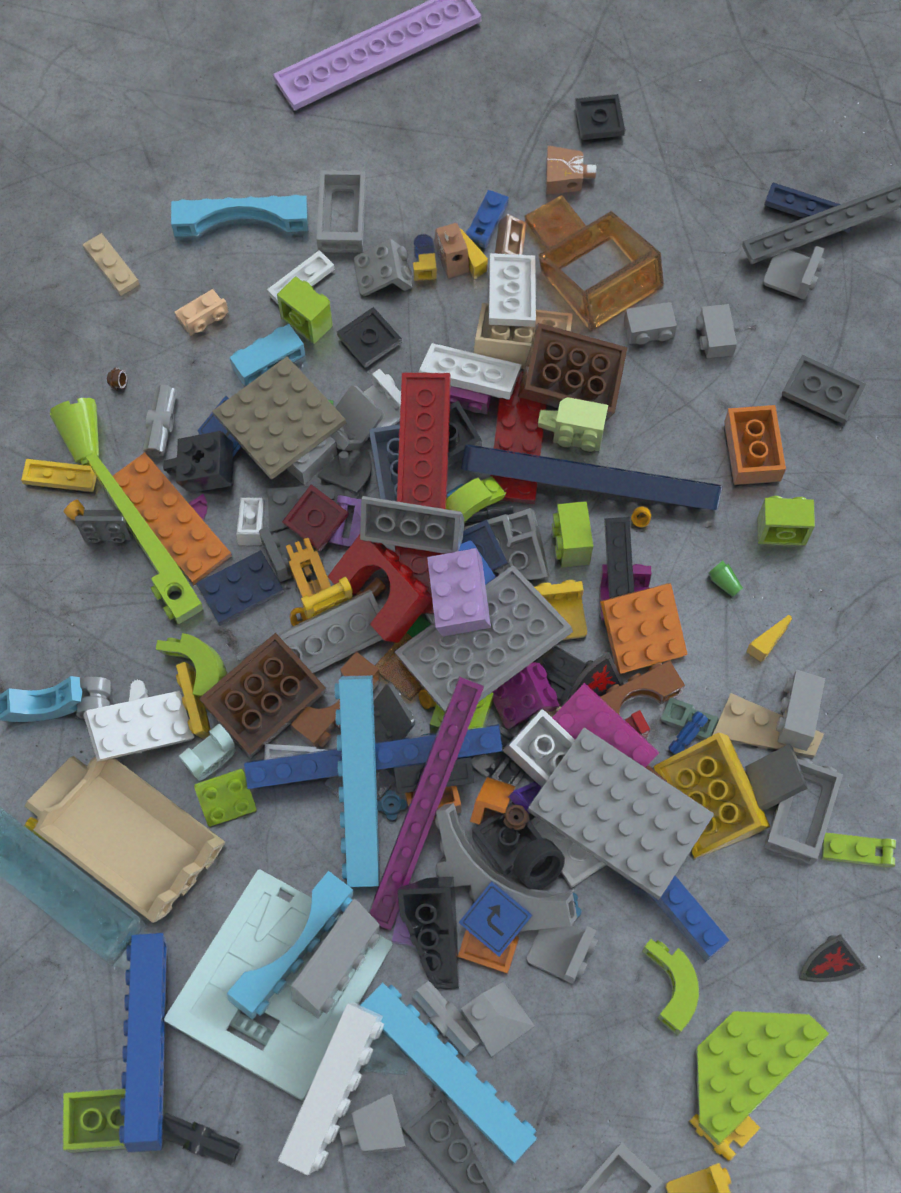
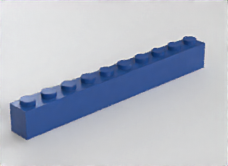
M499 724L468 729L457 758L503 751ZM437 733L375 742L376 770L426 763ZM337 748L248 761L244 763L247 788L251 789L338 776V761H342V751H337Z

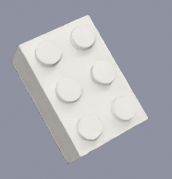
M541 709L507 744L503 751L543 787L575 739Z

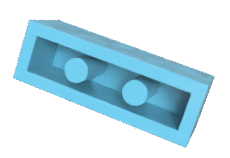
M288 324L284 327H278L273 333L264 338L255 340L252 345L245 349L237 350L229 358L233 371L244 387H246L285 357H288L292 362L304 357L305 350L303 342L291 325Z

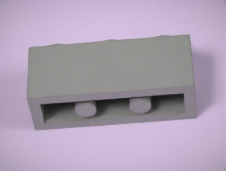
M797 669L792 678L788 677L784 687L787 697L783 698L780 706L783 717H779L776 725V731L779 732L777 742L785 745L790 744L792 747L804 751L808 750L815 735L825 678Z

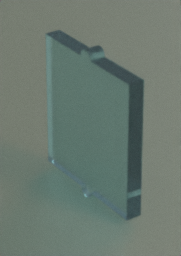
M382 1031L379 1038L373 1039L370 1045L373 1053L367 1065L364 1064L363 1072L383 1073L384 1076L388 1074L407 1075L409 1058Z

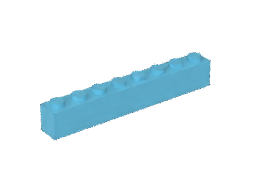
M372 675L341 676L339 683H335V699H340V709H336V725H341V735H337V751H342V761H338V776L343 777V787H339V802H344V812H340V828H345V838H341V853H346V863H342V878L347 879L349 887L379 886L380 861Z
M382 983L360 1006L383 1016L381 1020L384 1023L382 1031L514 1165L537 1140L534 1136L536 1130L526 1120L521 1123L514 1115L517 1112L514 1107L506 1100L502 1103L495 1096L497 1093L496 1089L486 1080L482 1083L475 1076L478 1073L477 1070L468 1061L463 1064L456 1057L458 1051L448 1041L443 1044L437 1038L440 1033L429 1022L425 1025L418 1018L421 1014L413 1005L409 1003L406 1006L399 999L402 995L393 985L387 987Z

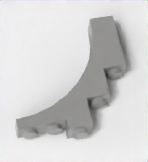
M454 803L444 804L436 811L435 823L437 828L440 829L442 838L440 840V848L442 853L445 854L437 862L436 877H454V887L471 885L470 898L472 902L478 899L492 881L533 915L520 931L568 927L575 922L577 914L573 893H551L536 889L532 890L512 881L486 862L470 843L459 822Z

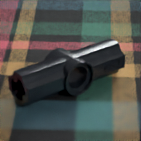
M165 1113L162 1118L163 1139L183 1146V1149L199 1156H208L233 1166L239 1154L241 1143L219 1135L209 1127L196 1122L190 1123L168 1113Z

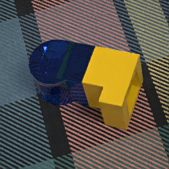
M427 234L418 235L414 239V255L418 259V262H413L414 281L437 279L433 239Z

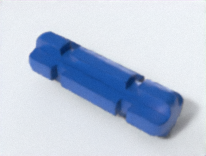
M695 712L691 718L692 721H688L676 736L678 739L676 741L673 740L669 745L668 749L675 755L685 750V745L688 746L699 733V728L707 723L708 718L701 712Z

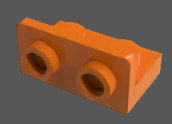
M466 930L458 957L508 973L519 937L516 936L499 957Z

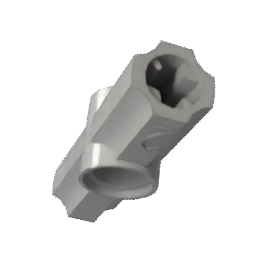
M168 385L156 387L152 408L148 410L146 416L147 433L143 451L151 457L164 456L168 433H171L173 429V408L177 392L176 389Z
M429 980L412 995L416 1003L430 1017L429 1021L443 1037L446 1036L464 1058L482 1042L465 1023L464 1017L450 1001L447 1002Z

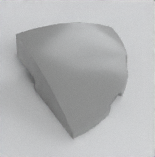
M529 508L514 514H505L488 520L508 562L507 565L495 570V572L501 574L514 565L527 580L549 577L544 547L534 510ZM473 524V525L464 527V530H466V529H468V528H470V527H472V526H474V525H476V524Z

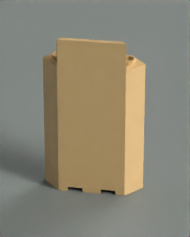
M75 756L70 757L36 791L24 806L37 816L38 823L34 828L35 832L152 923L165 917L170 912L174 900L180 894L182 896L186 894L195 884L197 875L203 868L208 869L225 844L224 840L115 758L97 762L96 757H94L86 766Z

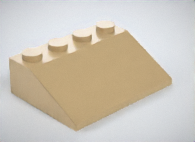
M482 303L475 337L474 353L521 364V369H524L537 324L541 323L571 332L573 314L536 309L535 327L489 325V304Z

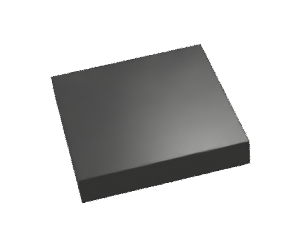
M790 744L745 766L758 806L762 811L808 789L794 749Z

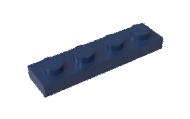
M772 182L764 205L806 218L841 204ZM852 227L846 228L841 231L850 233Z

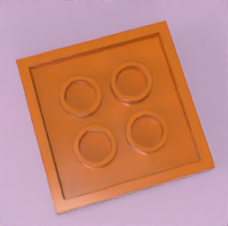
M671 583L600 601L614 663L619 674L688 655Z

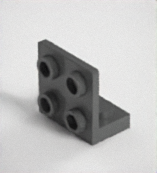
M84 510V516L75 517V523L83 540L93 543L100 542V540H110L116 543L132 540V532L128 528L125 518L120 515L118 510Z
M268 527L260 529L261 542L279 582L293 577L288 562L291 560L285 546L290 544L293 553L298 552L295 542L299 541L302 549H306L304 539L290 528L274 534L270 533ZM312 546L314 552H318V555L323 565L324 562L320 552Z

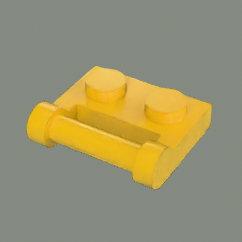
M343 577L339 579V583L310 597L306 595L300 598L307 620L351 599L352 588L347 578Z

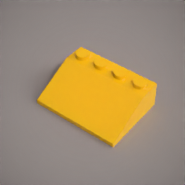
M718 732L653 766L655 771L667 783L714 813L691 849L695 859L747 839L771 827L764 811L758 806L751 783L728 735Z

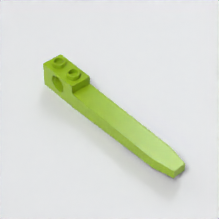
M95 452L86 456L93 472L120 515L125 518L128 528L157 572V575L151 578L153 586L150 589L157 600L162 599L166 606L163 607V610L169 620L175 619L179 625L203 610L202 603L177 563ZM173 591L182 593L180 598L176 600L170 599L169 595Z

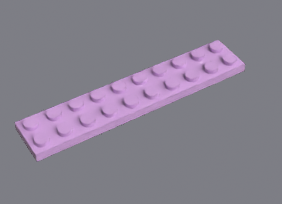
M429 0L273 74V78L295 111L481 22L482 16L470 0Z

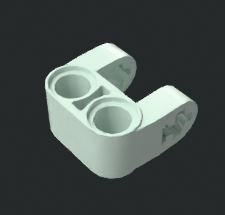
M220 724L209 731L210 735L192 750L188 748L179 755L183 764L199 781L207 778L236 751L233 739Z

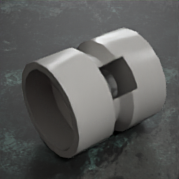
M84 677L80 679L82 697L81 702L77 703L76 712L79 718L85 719L83 713L86 710L110 706V701L107 700L111 695L110 680L102 677Z

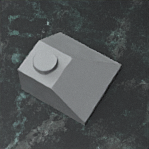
M504 982L483 992L461 1008L462 1016L482 1041V1045L491 1057L535 1027Z

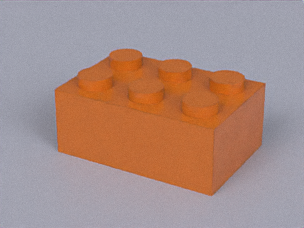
M776 406L728 408L724 423L734 485L781 481L786 471Z

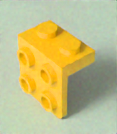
M565 580L561 584L541 583L534 587L572 627L573 632L563 640L584 638L587 635L582 603L584 591L582 581Z
M720 1163L669 1181L666 1184L667 1193H731L728 1187L731 1184V1179L727 1169L721 1168Z

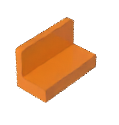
M487 777L476 798L470 822L480 825L487 808L505 813L511 800L508 796L515 790V786Z

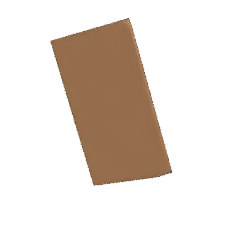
M506 215L499 221L495 254H523L526 222L511 215Z

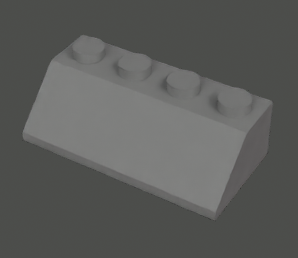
M362 496L360 540L445 554L459 551L464 531V516L462 512Z
M353 899L292 984V1001L317 1018L323 1012L326 1014L329 1012L335 1002L333 997L337 991L342 992L350 981L348 976L353 968L356 970L360 968L365 960L363 954L368 947L372 949L380 938L378 934L379 923L357 900Z

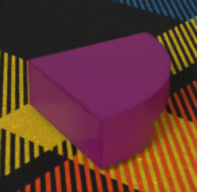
M204 494L189 502V504L204 520L208 505Z

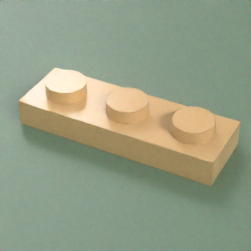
M102 233L83 244L84 250L120 296L140 285L136 276Z

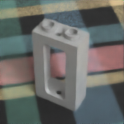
M320 170L317 222L318 251L363 253L366 194L365 171ZM335 191H351L354 193L352 232H330L332 194Z
M799 757L797 760L804 779L818 784L822 788L806 844L781 836L793 800L792 796L777 804L764 848L813 865L817 861L843 774L838 773L833 767H821L813 764L807 758Z
M621 1142L578 1193H596L620 1165L628 1167L640 1179V1186L634 1193H654L663 1181Z

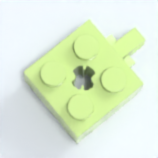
M567 397L560 401L558 411H540L538 427L555 432L553 443H558L560 446L579 447L589 452L600 451L608 405Z

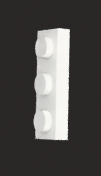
M319 250L268 288V295L278 304L277 293L295 276L313 286L335 270L334 264Z

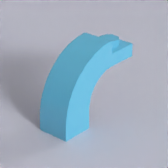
M70 676L58 685L42 690L7 689L0 694V721H41L59 718L77 711V703L81 702L82 697L80 677Z

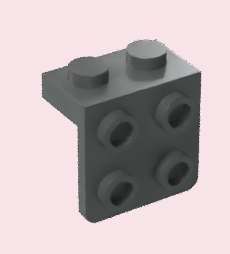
M392 683L386 684L373 701L375 742L405 738L415 725L414 716L403 702L400 692Z

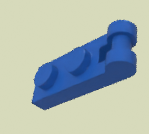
M491 190L487 191L470 228L466 231V235L473 242L478 243L479 247H487L509 202L508 196Z

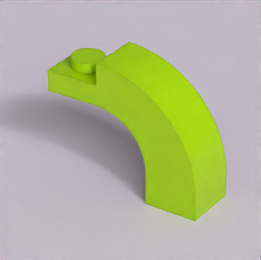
M492 476L483 480L475 478L447 497L446 510L462 512L465 523L477 511L502 500L506 493Z
M182 633L181 640L170 637L167 638V641L157 640L155 650L167 656L189 658L193 661L196 669L193 695L198 698L203 696L227 675L226 667L219 654L200 639Z
M650 939L642 952L665 970L672 983L670 1002L657 1018L675 1034L679 1035L692 1018L697 1007L699 998L697 975L692 963L679 948L673 955H670L668 953L669 948L659 940L655 942Z

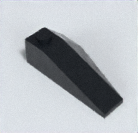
M454 877L425 878L399 887L400 916L403 923L406 924L412 944L415 945L421 958L420 962L429 982L436 989L459 988Z

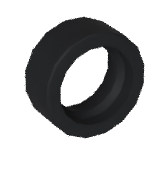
M546 838L537 839L527 844L518 853L514 861L513 871L527 888L532 890L541 889L548 886L559 876L565 864V857L551 840ZM547 857L541 866L532 871L536 863Z

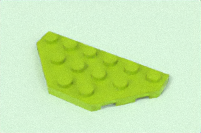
M732 1012L696 1049L699 1126L719 1146L828 1037L829 1033L809 1014Z

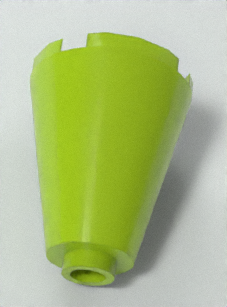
M78 398V403L70 404L69 401H65L50 409V417L77 464L90 466L86 456L95 452L99 458L97 404L92 398Z

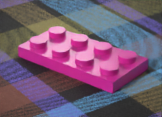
M585 683L552 717L575 740L583 728H586L645 768L659 754L658 750Z

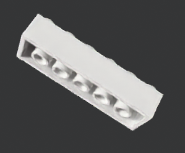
M347 1003L278 1159L279 1162L306 1175L323 1167L328 1156L325 1148L327 1144L334 1141L340 1128L336 1123L342 1115L345 1116L350 1106L351 1100L347 1099L349 1093L357 1089L362 1078L359 1070L362 1065H367L373 1053L370 1045L373 1039L379 1038L383 1030L382 1015L356 1003Z

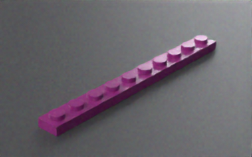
M460 676L368 912L379 923L380 927L391 930L399 910L398 888L409 884L484 689L483 685Z

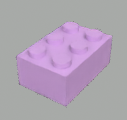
M477 549L427 557L435 626L441 636L491 628L482 557Z

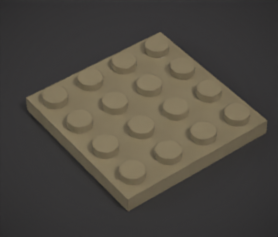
M288 357L282 359L212 411L215 418L271 480L347 424L346 419Z

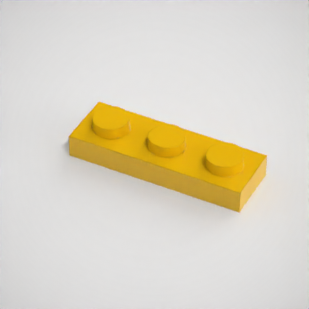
M26 459L21 481L27 485L93 492L97 476L92 468L86 465Z
M183 662L176 665L178 671L176 680L183 690L182 703L190 717L188 726L193 734L205 739L210 735L209 731L211 728L205 706L197 696L193 695L196 671L193 666Z

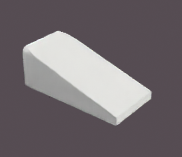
M240 498L236 533L238 545H262L259 530L263 529L264 498Z

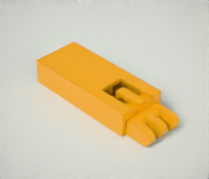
M305 538L304 544L306 549H302L299 541L295 542L298 552L293 553L290 544L285 547L291 560L288 561L290 570L301 597L306 595L310 597L331 587L318 552H314L309 538ZM312 564L317 580H311V582L307 583L302 568L306 577L312 575L309 565Z

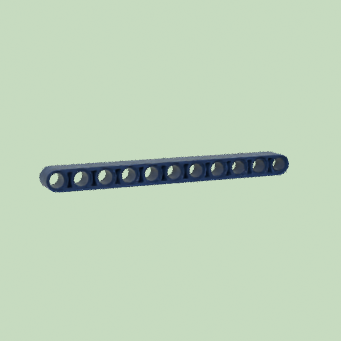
M476 445L464 446L461 469L471 472L710 510H718L722 486L713 483Z

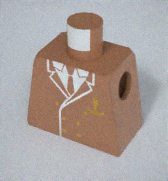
M548 146L546 194L582 190L583 178H596V165L583 164V152Z
M453 223L437 228L435 230L434 245L447 278L469 273L468 249L458 224ZM455 255H457V261L452 260Z

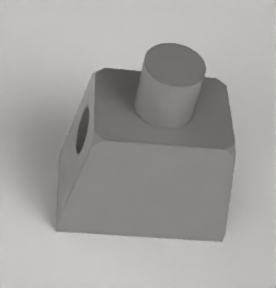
M392 1094L352 1112L354 1125L339 1129L343 1146L359 1142L362 1153L406 1148Z

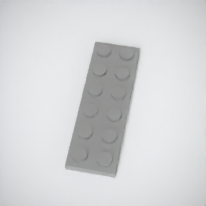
M368 590L278 635L309 670L314 673L382 640L381 636L370 625L380 609L372 591ZM266 640L236 654L239 663Z

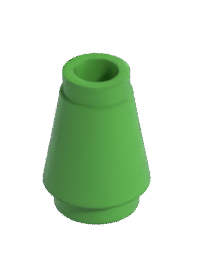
M721 561L708 573L712 577L710 580L730 594L731 597L743 589L730 565H726L724 561Z

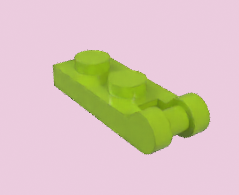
M826 832L822 843L821 860L888 868L895 867L893 850L896 849V840ZM876 849H883V856H875Z

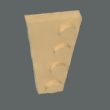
M730 694L713 735L718 732L728 735L734 744H748L766 750L768 748L778 750L786 746L777 742L779 732L776 731V725L779 717H783L782 715L737 695ZM815 730L814 739L808 750L804 751L793 747L795 755L814 758L824 733Z

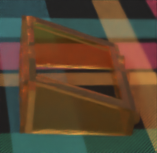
M612 211L538 255L541 272L590 330H593L664 286L661 252ZM613 239L631 260V263L584 291L561 270L608 240Z

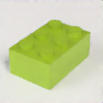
M126 1089L63 1093V1150L72 1153L126 1149L124 1143H120L119 1139L120 1126H124V1116H121L120 1102L122 1098H125Z

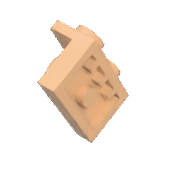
M211 289L174 313L191 336L196 332L203 331L206 326L214 321L221 320L229 312L224 298L220 299L216 292Z

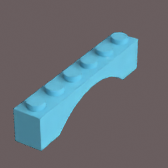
M292 195L282 197L206 198L202 200L183 199L171 201V225L174 237L197 236L215 224L234 219L265 221L278 226L286 232L309 231L307 197Z
M328 871L312 890V905L309 919L297 942L283 956L271 964L244 972L227 992L228 1001L252 1020L257 1014L261 1016L269 1007L270 1002L268 1000L274 993L278 995L287 984L286 978L290 973L295 974L304 963L303 957L308 951L313 953L321 942L319 939L325 931L329 933L337 923L335 918L341 911L344 913L353 901V889Z

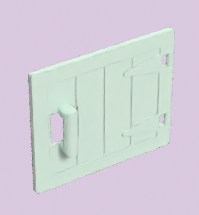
M257 870L164 1017V1021L297 1099L303 1100L311 1087L347 1003L359 1005L389 953L392 942L380 936L372 949L368 947L363 954L365 960L358 970L353 968L348 976L350 981L342 992L338 990L333 997L335 1002L327 1014L323 1012L317 1018L292 1001V984L329 934L325 931L319 938L321 942L313 953L308 951L303 957L304 963L297 973L291 972L286 978L287 984L278 995L274 993L268 1000L270 1005L264 1013L280 1021L275 1031L268 1029L242 1014L235 1005L228 1001L227 992L244 972L271 964L283 956L297 942L309 919L312 898L270 874ZM280 889L294 896L290 903L277 896ZM339 913L335 919L338 921L342 914ZM230 1025L265 1045V1048L262 1051L228 1032V1026Z

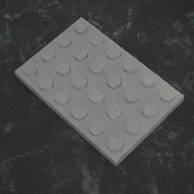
M514 565L485 585L491 628L442 637L436 629L434 622L395 651L398 659L444 713L459 676L484 686L479 699L481 701L573 632L570 624Z
M583 728L527 810L658 900L714 815V813L586 728Z

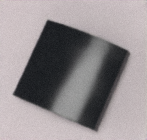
M557 646L552 647L533 662L540 663L546 670V678L557 694V701L560 707L566 702L572 686L587 666V663Z
M499 725L502 747L504 749L514 736ZM504 751L473 755L471 757L472 769L485 779L489 777L516 787L526 773Z

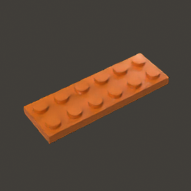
M145 452L113 475L116 482L193 585L232 557L231 552Z

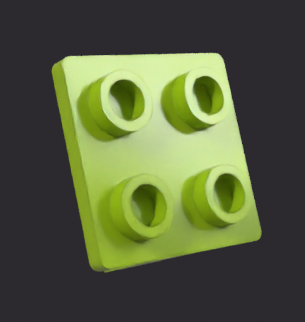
M238 769L194 785L209 827L257 810L251 791L247 788L246 775L243 769Z

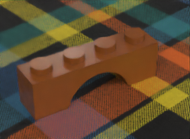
M357 651L340 669L341 676L372 675L373 690L380 682L379 669ZM340 699L327 708L317 709L307 706L291 724L292 732L310 747H316V749L319 746L323 747L330 740V733L336 727H341V725H336V709H340Z
M669 660L664 664L662 662L654 664L649 668V672L643 675L640 673L633 675L627 680L628 683L622 686L617 684L610 687L606 691L607 694L600 698L620 715L621 706L631 698L645 696L663 704L670 697L674 698L682 694L685 684Z

